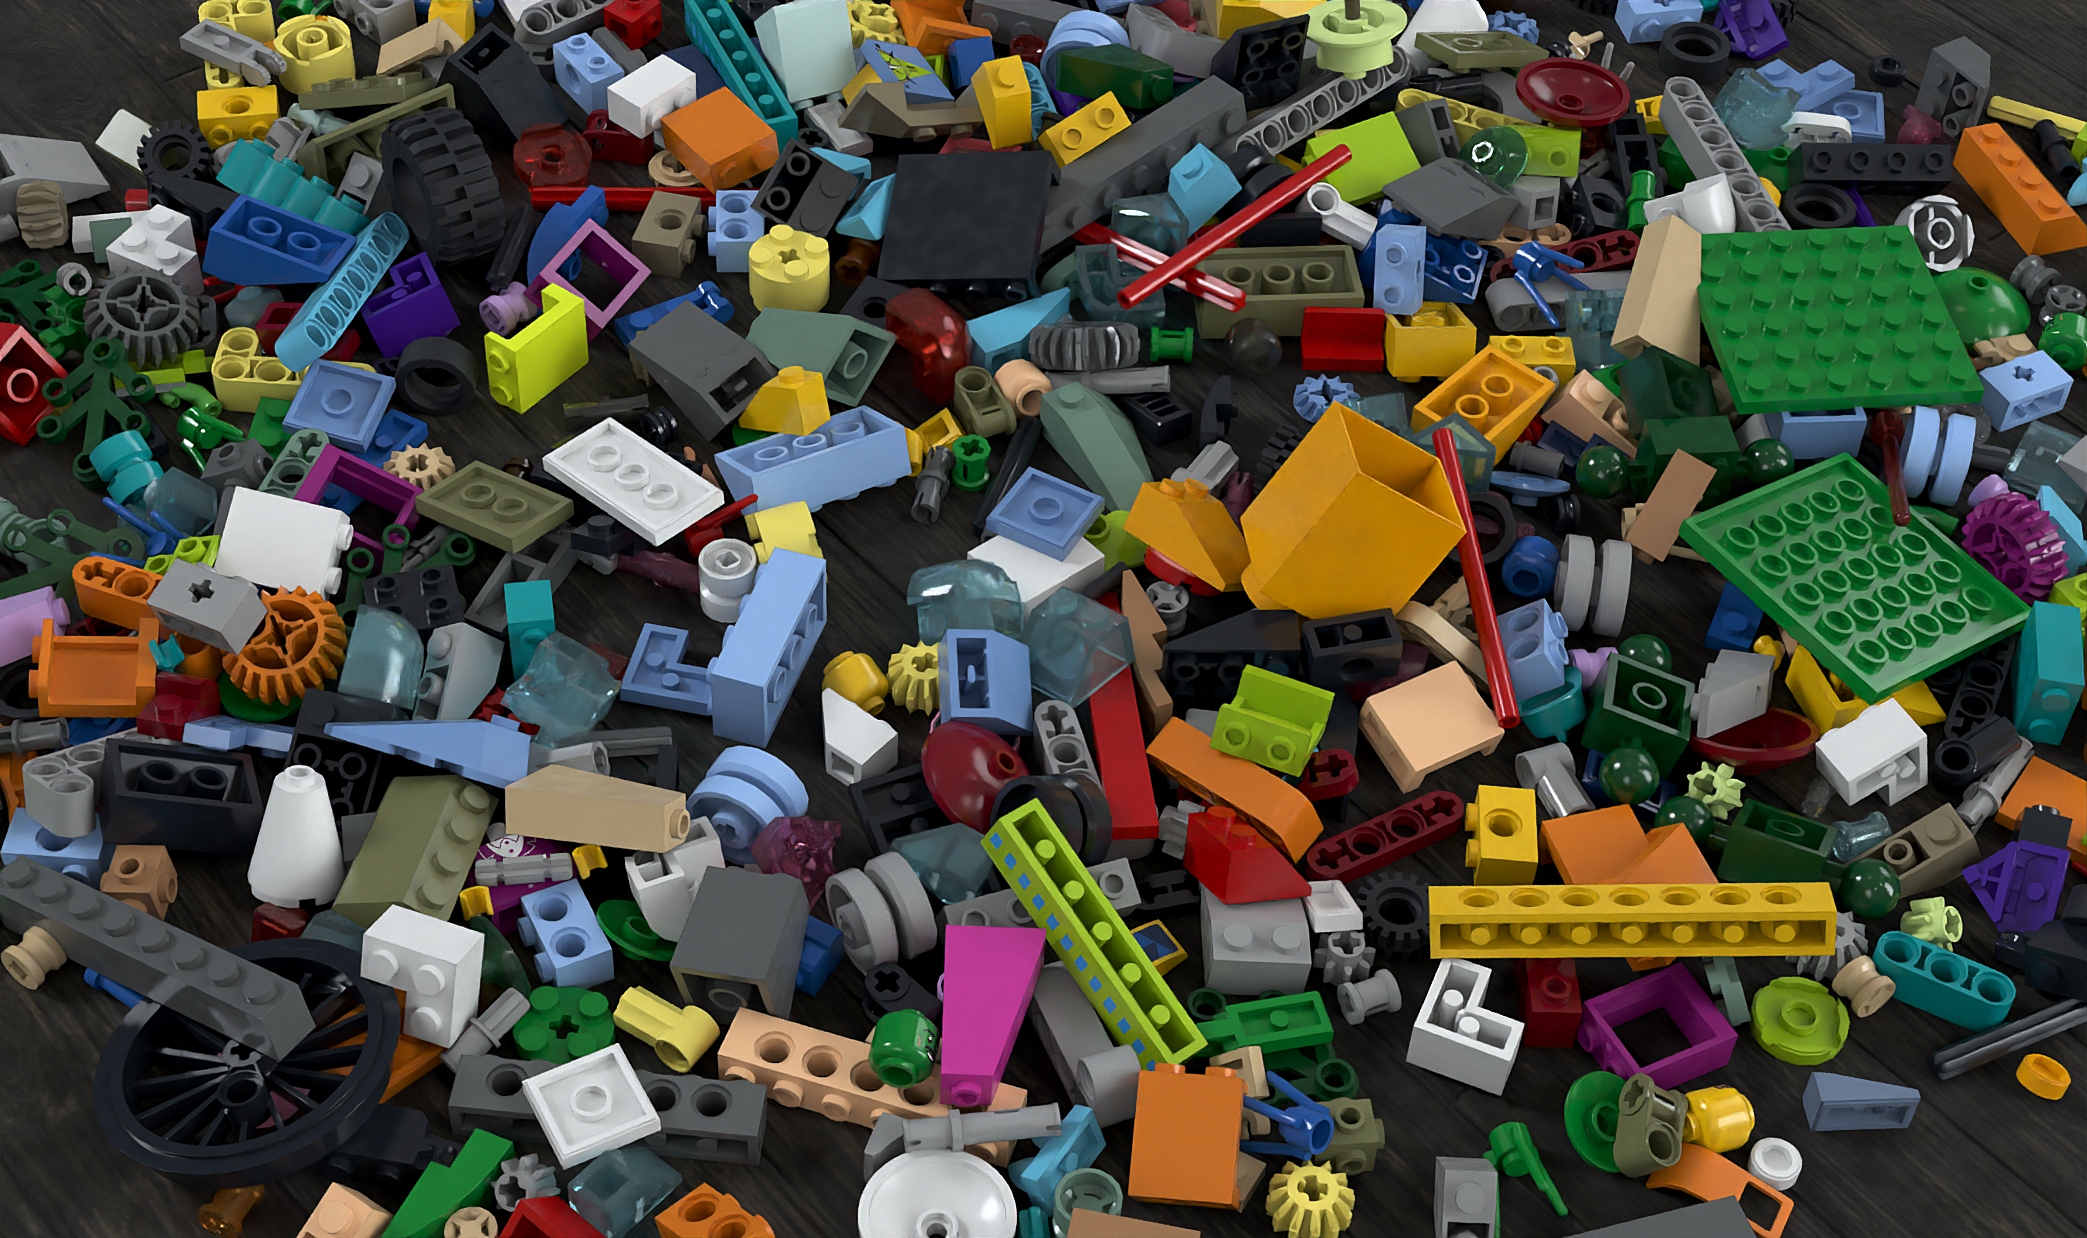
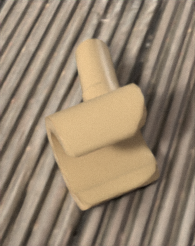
M1597 31L1588 36L1581 37L1577 32H1572L1569 36V41L1573 44L1570 46L1572 53L1576 54L1577 59L1583 60L1590 52V44L1603 39V33Z

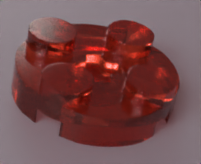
M539 123L528 127L521 133V139L515 143L513 149L512 163L517 176L522 182L527 184L530 192L535 187H583L587 183L592 152L587 140L577 131H574L573 135L568 131H564L561 124ZM546 154H552L554 158H561V160L549 162L545 160Z

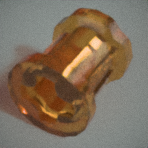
M260 1184L237 1189H219L211 1202L202 1205L197 1211L196 1217L198 1222L213 1235L221 1238H238L243 1229L241 1222L251 1207L261 1203L264 1199V1186Z

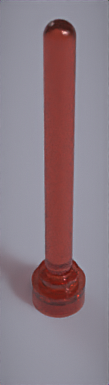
M1881 411L1874 415L1870 421L1871 438L1875 444L1882 448L1893 522L1898 527H1905L1910 523L1911 516L1898 445L1905 435L1904 423L1898 413Z

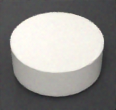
M1765 1138L1758 1141L1752 1148L1747 1162L1750 1174L1777 1191L1788 1189L1794 1185L1802 1167V1159L1797 1149L1787 1141L1778 1138Z

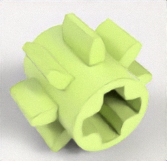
M1705 761L1702 762L1701 771L1694 775H1687V779L1690 781L1689 792L1684 796H1692L1703 801L1715 817L1726 820L1727 811L1735 806L1742 807L1743 804L1739 800L1740 789L1746 785L1745 782L1730 779L1734 774L1733 767L1722 763L1717 769L1715 765ZM1714 787L1717 788L1716 794L1712 793Z
M1944 897L1911 901L1912 911L1905 912L1901 918V932L1953 952L1951 942H1957L1961 938L1963 930L1962 920L1958 911L1952 906L1944 907Z

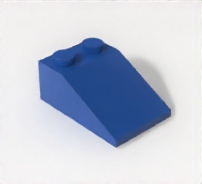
M241 193L210 229L202 271L216 276L221 281L235 283L240 286L328 282L355 247L358 238Z

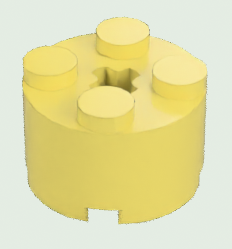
M302 15L280 25L277 29L278 36L276 39L274 38L273 44L275 53L280 54L284 61H286L287 69L279 75V80L284 88L299 95L311 92L312 84L348 77L356 80L350 30L343 21L331 16H327L328 21L316 20L315 15Z
M776 225L770 229L769 234L759 238L751 246L748 256L750 295L754 299V305L758 310L762 312L764 307L818 312L826 305L830 289V256L828 242L825 239L815 237L806 232L793 230L788 225Z
M805 500L744 515L751 541L758 539L759 542L751 546L756 554L757 570L761 563L767 564L775 547L823 559L821 548L818 547L815 537L814 523Z

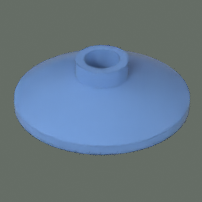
M1507 471L1486 472L1485 479L1492 485L1513 494L1512 503L1518 505L1537 506L1538 498L1558 495L1570 490L1568 482L1546 476Z

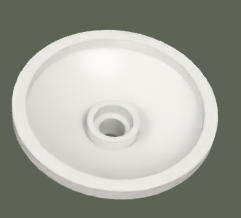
M950 1148L911 1151V1153H905L892 1159L871 1177L859 1202L858 1228L860 1238H929L933 1234H939L945 1238H1014L1016 1233V1203L1012 1191L1004 1178L984 1160L964 1151L952 1152Z

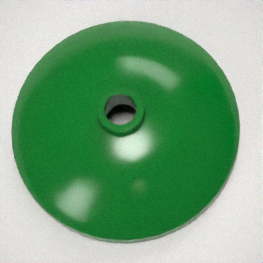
M1959 266L1950 271L1931 274L1950 317L1959 332V336L1968 350H1975L1973 348L1974 344L1980 341L2026 334L2031 320L2029 305L2019 290L2006 279L1990 271L1968 266Z

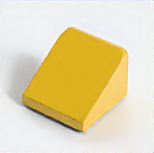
M947 408L913 430L920 436L923 442L925 456H927L929 448L933 447L936 451L935 448L938 445L945 446L952 451L954 442L959 437L967 436L961 423Z

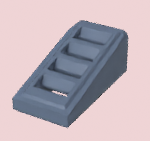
M1812 1072L1803 1094V1105L1811 1131L1907 1128L1921 1097L1918 1089L1832 1073Z

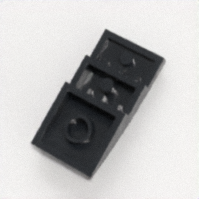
M922 763L849 784L848 796L874 856L878 857L889 851L897 852L909 863L926 892L934 919L944 906L1002 891L986 850L980 841L959 829L944 814L934 800L924 778Z

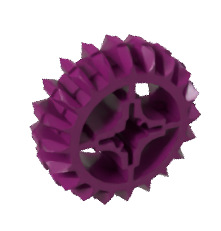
M2011 492L2002 493L1981 501L1980 505L1974 507L1973 511L1966 516L1967 524L1962 527V531L1967 538L1961 544L1968 550V554L1972 559L2030 607L2034 601L2044 602L2048 600L2054 583L2063 581V577L2069 573L2064 563L2070 557L2062 549L2066 540L2059 538L2056 531L2059 525L2051 523L2049 511L2039 510L2037 500L2028 501L2023 493L2013 495Z

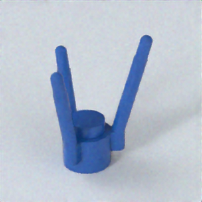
M1536 240L1525 243L1518 249L1513 258V267L1518 270L1514 274V279L1524 286L1552 327L1559 329L1560 322L1531 281L1544 282L1551 275H1554L1573 288L1590 296L1593 293L1591 288L1555 266L1553 260L1576 269H1583L1584 263L1546 248Z
M105 497L102 500L106 507L150 537L146 545V552L149 557L174 554L180 539H187L158 511H152L150 517L164 532H159L111 498ZM98 552L90 554V557H105L140 569H144L147 562Z
M1266 1071V1079L1296 1102L1298 1106L1289 1107L1282 1111L1245 1095L1243 1106L1278 1121L1279 1133L1288 1144L1240 1140L1239 1151L1290 1155L1308 1161L1312 1154L1322 1153L1332 1139L1334 1122L1332 1117L1329 1116L1330 1109L1315 1103L1273 1071Z

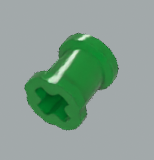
M1151 326L1150 362H1157L1158 358L1183 359L1184 364H1191L1193 327H1186L1184 331L1160 330L1158 326Z
M978 435L959 437L952 447V452L956 458V466L951 474L952 482L957 488L970 492L983 489L989 482L990 474L986 467V461L990 457L991 447L985 438ZM964 473H967V479L964 478Z

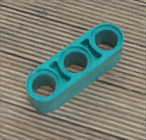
M1889 931L1879 938L1871 958L1876 963V971L1881 976H1888L1895 983L1896 988L1891 997L1976 1033H1981L2003 1024L2016 995L2014 983L2001 972L1900 931Z

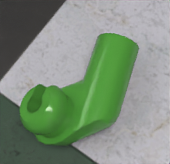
M185 381L186 388L173 387L169 389L171 391L159 392L158 394L159 399L171 408L178 407L182 399L214 418L222 411V404L206 388L195 383Z

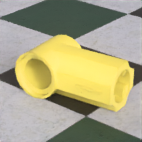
M641 986L636 988L630 987L620 997L617 1009L613 1013L616 1026L653 1046L658 1057L668 1067L679 1073L688 1072L720 1035V1030L715 1020L701 1008L688 1005L682 1010Z

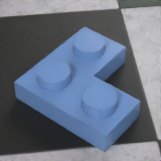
M1777 59L1750 73L1749 85L1788 113L1808 112L1854 88L1855 75L1832 59L1803 74Z
M649 623L644 624L619 688L620 700L709 716L707 706L711 695V685L706 683L707 668L681 664L689 645L688 630Z
M219 714L185 723L182 742L197 744L199 749L228 752V750L241 751L244 750V745L260 747V754L263 756L287 758L295 727L267 722H249Z

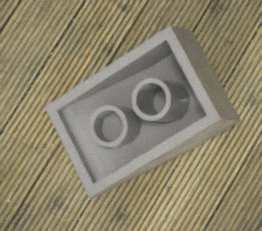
M1199 881V891L1201 887L1200 916L1205 988L1215 989L1221 994L1261 995L1267 990H1278L1286 996L1303 993L1312 962L1308 922L1301 898L1224 905Z

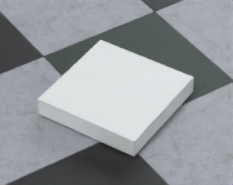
M619 1043L522 1081L523 1092L563 1170L661 1130L660 1119Z

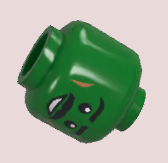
M2071 312L2058 313L2049 318L2043 327L2038 343V351L2043 350L2065 372L2075 371L2083 367L2087 363V318Z
M903 1009L884 1015L877 1022L868 1055L871 1069L883 1083L891 1087L906 1089L923 1082L930 1077L934 1067L940 1042L938 1029L921 1012L913 1009Z

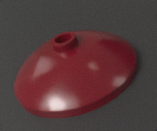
M1555 57L1531 62L1520 70L1515 84L1518 98L1531 113L1551 124L1564 128L1589 129L1610 124L1626 113L1630 101L1629 89L1619 76L1600 65L1580 59Z
M1767 707L1764 714L1708 738L1696 737L1698 721L1691 720L1690 738L1687 745L1693 751L1717 765L1724 763L1733 767L1734 772L1738 774L1757 775L1761 771L1779 769L1808 756L1816 749L1815 743L1820 740V729L1813 721L1800 714L1779 708Z
M945 722L934 729L923 744L921 754L922 770L934 800L944 814L959 829L970 837L981 841L990 830V813L997 794L1007 782L1021 776L1031 775L1027 766L1018 753L1003 738L981 725L970 722Z

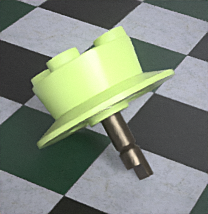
M1332 0L1317 5L1305 13L1310 16L1306 39L1318 44L1317 66L1322 69L1343 72V76L1351 80L1361 79L1366 76V71L1391 64L1393 62V49L1390 39L1400 34L1407 25L1406 12L1397 4L1387 0Z

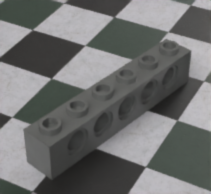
M461 1054L448 1103L452 1134L471 1136L474 1130L479 1128L510 1141L550 1144L523 1092L522 1081L563 1064H553L540 1059L531 1061L503 1059L490 1054L480 1056ZM640 1069L633 1070L655 1111L662 1109L667 1111L656 1112L660 1119V1131L611 1151L759 1165L768 1115L767 1085L754 1084L747 1080L723 1081L703 1079L697 1075L673 1076L653 1074ZM713 1114H714V1115H718V1116H715V1117H707L708 1115H713Z

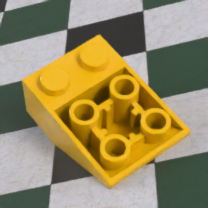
M1803 645L1796 646L1785 683L1805 716L1819 727L1821 739L1829 730L1842 728L1856 720L1870 705L1855 695L1849 686L1831 670L1824 667ZM1923 679L1873 704L1881 705L1894 698L1919 727L1944 722L1947 718Z

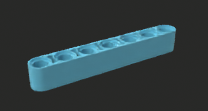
M386 211L355 236L358 238L357 243L328 282H320L280 335L275 343V352L278 359L289 370L301 372L334 346L403 249L410 235L406 224L398 215Z

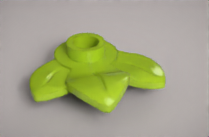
M1117 510L1106 516L1100 514L1083 535L1089 543L1105 555L1104 573L1120 561L1126 563L1129 568L1145 564L1144 554L1148 545L1123 529L1130 511Z

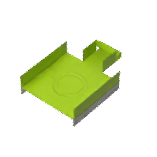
M203 349L186 351L183 355L177 354L174 364L163 359L158 369L151 362L144 363L140 370L136 362L129 361L127 364L137 374L147 375L155 385L156 393L171 391L169 389L173 387L186 388L185 374L212 371L214 356L205 357ZM113 375L116 396L129 395L126 391V386ZM146 385L139 386L135 392L142 391Z

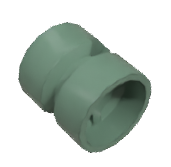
M1092 1168L1073 1170L1063 1176L1055 1190L1051 1238H1067L1073 1207L1121 1216L1123 1195L1120 1185L1111 1175Z

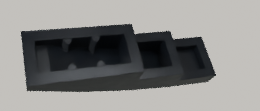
M1629 91L1630 101L1626 113L1614 122L1599 127L1607 159L1615 181L1621 183L1626 200L1631 195L1632 175L1640 170L1654 173L1657 179L1654 197L1656 199L1661 198L1665 195L1653 135L1647 134L1643 113L1637 112L1634 91Z

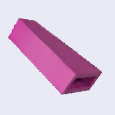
M946 925L940 1104H955L960 1107L992 1105L1044 967L1046 928Z

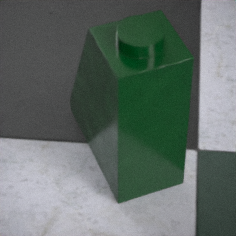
M1120 43L1057 52L1055 89L1092 99H1098L1107 92L1112 91L1120 105L1138 109L1163 106L1172 100L1174 66Z

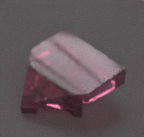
M809 816L775 817L756 838L750 850L762 874L784 873L795 879H801L811 911L824 891V884H826L828 878L838 874L832 862V847L836 844L833 838H841V822L814 820Z

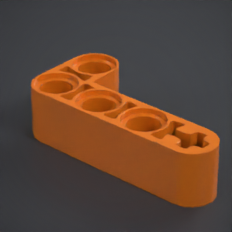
M99 556L87 557L80 560L74 566L72 576L80 608L85 614L136 631L140 629V618H157L146 604V601L164 576ZM160 623V638L168 641L170 634H174L184 654V660L175 666L177 673L213 680L218 677L224 669L222 665L224 657L219 648L163 627Z
M1172 717L1145 750L1147 761L1159 772L1214 806H1224L1233 809L1238 816L1255 828L1263 838L1273 845L1292 866H1295L1324 829L1312 803L1299 790L1255 763L1210 748L1211 737L1183 720Z

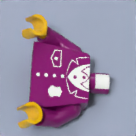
M500 822L488 826L482 839L485 845L479 847L474 858L475 866L478 860L496 859V862H503V858L543 855V858H550V854L568 853L572 858L573 875L571 879L576 878L577 881V875H580L582 879H586L590 876L592 869L598 867L606 868L608 866L600 845L585 843L573 849L553 839L506 834V824ZM475 867L469 870L459 894V903L463 911L464 920H471V916L486 913L491 933L494 939L518 930L516 920L523 917L521 897L568 880L552 881V878H545V882L505 885V882H498V886L485 887L477 885Z

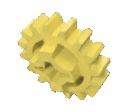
M846 0L854 48H860L866 39L909 46L894 14L895 9L884 3L880 5L874 4L872 0H854L853 3Z

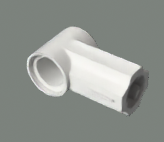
M1327 183L1312 185L1295 207L1294 212L1321 213L1322 231L1352 245V247L1360 251L1367 245L1378 223V219L1341 200L1338 191ZM1313 204L1317 205L1321 210H1318Z

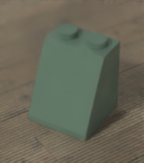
M764 307L760 315L753 321L750 332L745 340L757 347L762 355L780 370L790 366H801L804 371L822 373L827 398L856 407L898 336L890 331L848 315Z

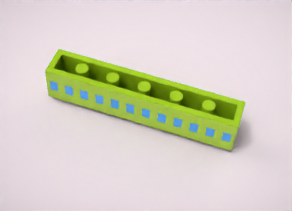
M1036 797L1000 818L980 841L981 845L1039 928H1046V939L1119 1045L1129 1044L1138 1058L1141 1070L1154 1071L1156 1063L1185 1065L1208 1045L1207 1041Z

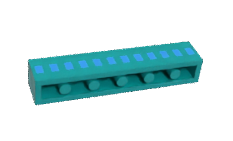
M684 0L685 30L690 41L698 47L729 90L776 132L780 156L790 138L798 142V117L726 0Z

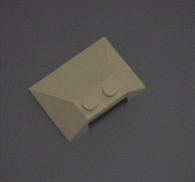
M903 81L865 84L837 121L839 128L896 138L913 137L915 142H926L935 139L938 135H950L951 139L971 137L984 122L972 83L956 101L907 105Z

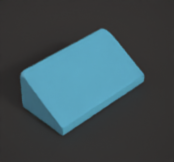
M896 173L871 182L837 223L835 230L839 234L876 241L881 239L886 230Z

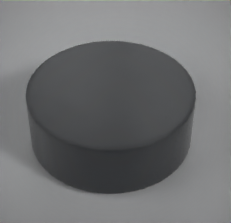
M1884 54L1872 59L1868 76L1878 85L1896 87L1904 82L1908 68L1902 59Z

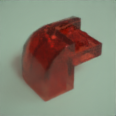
M916 287L905 291L886 302V330L898 336L896 342L913 354V386L942 406L954 399L956 373L964 367L972 366L973 343L969 326L951 306L926 288Z

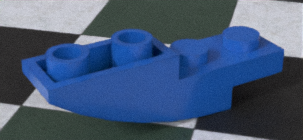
M590 185L571 207L556 202L547 213L536 231L529 250L527 262L528 286L589 218L601 228L605 226L609 215L605 201V189ZM579 248L556 271L568 283L576 279L581 270L582 261L579 257V252H581ZM538 307L537 314L535 316H539L543 312Z

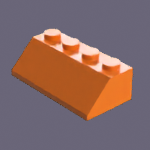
M1997 122L1964 128L1953 165L2028 256H2040L2087 246L2086 223Z

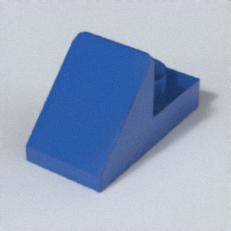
M1726 581L1703 647L1718 652L1721 649L1749 653L1765 612L1759 609L1733 583Z

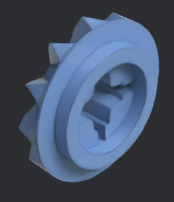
M1497 10L1495 15L1486 16L1489 25L1488 31H1508L1533 44L1537 43L1540 29L1536 27L1535 20L1526 18V13L1518 15L1514 14L1512 10L1509 13Z
M1321 374L1318 380L1306 377L1303 384L1296 386L1293 398L1294 407L1303 418L1316 424L1330 407L1328 401H1325L1324 396L1321 395H1328L1330 400H1332L1331 404L1335 400L1358 412L1360 395L1354 392L1352 383H1341L1339 376L1334 379H1327L1324 374Z

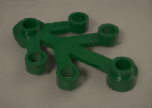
M30 259L23 260L16 267L0 273V303H10L30 325L33 338L38 343L44 344L39 340L38 334L46 329L56 328L57 326L55 320L45 316L37 306H52L49 301L44 299L43 292L57 285L56 273L62 265L57 267L55 271L43 276L39 262ZM78 273L70 277V286L78 282ZM16 282L21 284V286L16 288H6ZM92 283L91 289H95L97 283ZM89 291L81 296L69 295V297L72 300L80 297H87ZM0 309V322L16 324L15 317L12 314L3 313Z
M103 336L93 340L85 349L84 362L66 378L50 379L42 387V394L52 407L59 408L67 405L72 399V394L93 378L92 387L87 393L58 417L55 415L43 417L36 427L37 433L46 444L56 445L65 439L69 430L87 416L83 452L75 457L72 472L78 482L84 488L90 490L101 488L108 483L101 480L94 466L86 469L92 464L89 459L91 452L104 441L107 412L121 424L124 432L136 430L145 438L151 431V424L146 416L140 411H132L110 390L114 375L126 386V391L133 401L137 403L150 401L156 393L155 385L151 379L145 374H137L127 364V349L123 342L116 337L108 340V336ZM105 350H109L108 354L103 356L105 354ZM146 385L142 391L135 392L139 386ZM63 389L59 395L52 396L56 390ZM142 422L138 428L130 429L134 423ZM57 426L53 433L46 434L51 427Z
M62 508L56 509L49 514L46 520L48 532L55 537H66L68 535L94 548V550L76 555L32 536L29 529L24 525H10L2 535L3 546L12 553L24 552L52 565L2 583L0 582V600L38 590L59 582L54 594L56 599L63 598L67 607H69L76 592L72 570L80 560L90 557L92 552L116 555L113 552V545L116 542H125L129 546L130 553L126 558L142 560L144 556L143 541L136 532L128 528H113L104 533L75 520L74 515L69 510ZM59 515L66 517L69 521V528L64 531L55 529L52 525L54 517ZM12 531H20L24 534L26 541L21 546H13L8 541V534ZM80 608L81 613L85 618L90 617L89 615L85 614Z
M391 524L383 532L381 543L385 552L381 575L395 574L401 571L403 552L407 549L410 540L408 529L401 524ZM452 533L443 540L440 551L413 570L424 569L430 566L452 565L454 572L465 571L474 562L477 553L476 544L470 536L464 533ZM398 534L404 541L401 544H393L388 540V536ZM456 543L462 544L466 547L467 552L463 554L455 553L451 546ZM355 548L349 552L345 564L346 570L349 573L345 602L335 606L338 616L342 620L347 616H354L360 622L356 627H349L345 624V635L348 639V645L361 644L370 636H373L366 602L363 603L364 589L362 581L372 572L374 557L365 548ZM363 558L367 561L368 566L357 568L352 564V560ZM459 593L464 613L466 608V600L463 597V595Z
M1199 988L1188 997L1186 1012L1194 1024L1212 1021L1214 1015L1224 1012V1008L1227 1006L1226 999L1215 989ZM1267 990L1260 995L1259 1000L1286 995L1278 990ZM1201 1013H1207L1211 1016L1201 1015ZM1332 1042L1310 1046L1313 1048L1316 1062L1301 1055L1298 1048L1262 1054L1265 1073L1269 1070L1274 1073L1289 1071L1302 1078L1287 1082L1308 1098H1314L1318 1102L1331 1101L1337 1098L1354 1100L1358 1094L1359 1079L1349 1063L1336 1058ZM1268 1080L1269 1095L1272 1099H1259V1101L1278 1108L1279 1103L1293 1101ZM1328 1084H1335L1339 1088L1331 1087Z

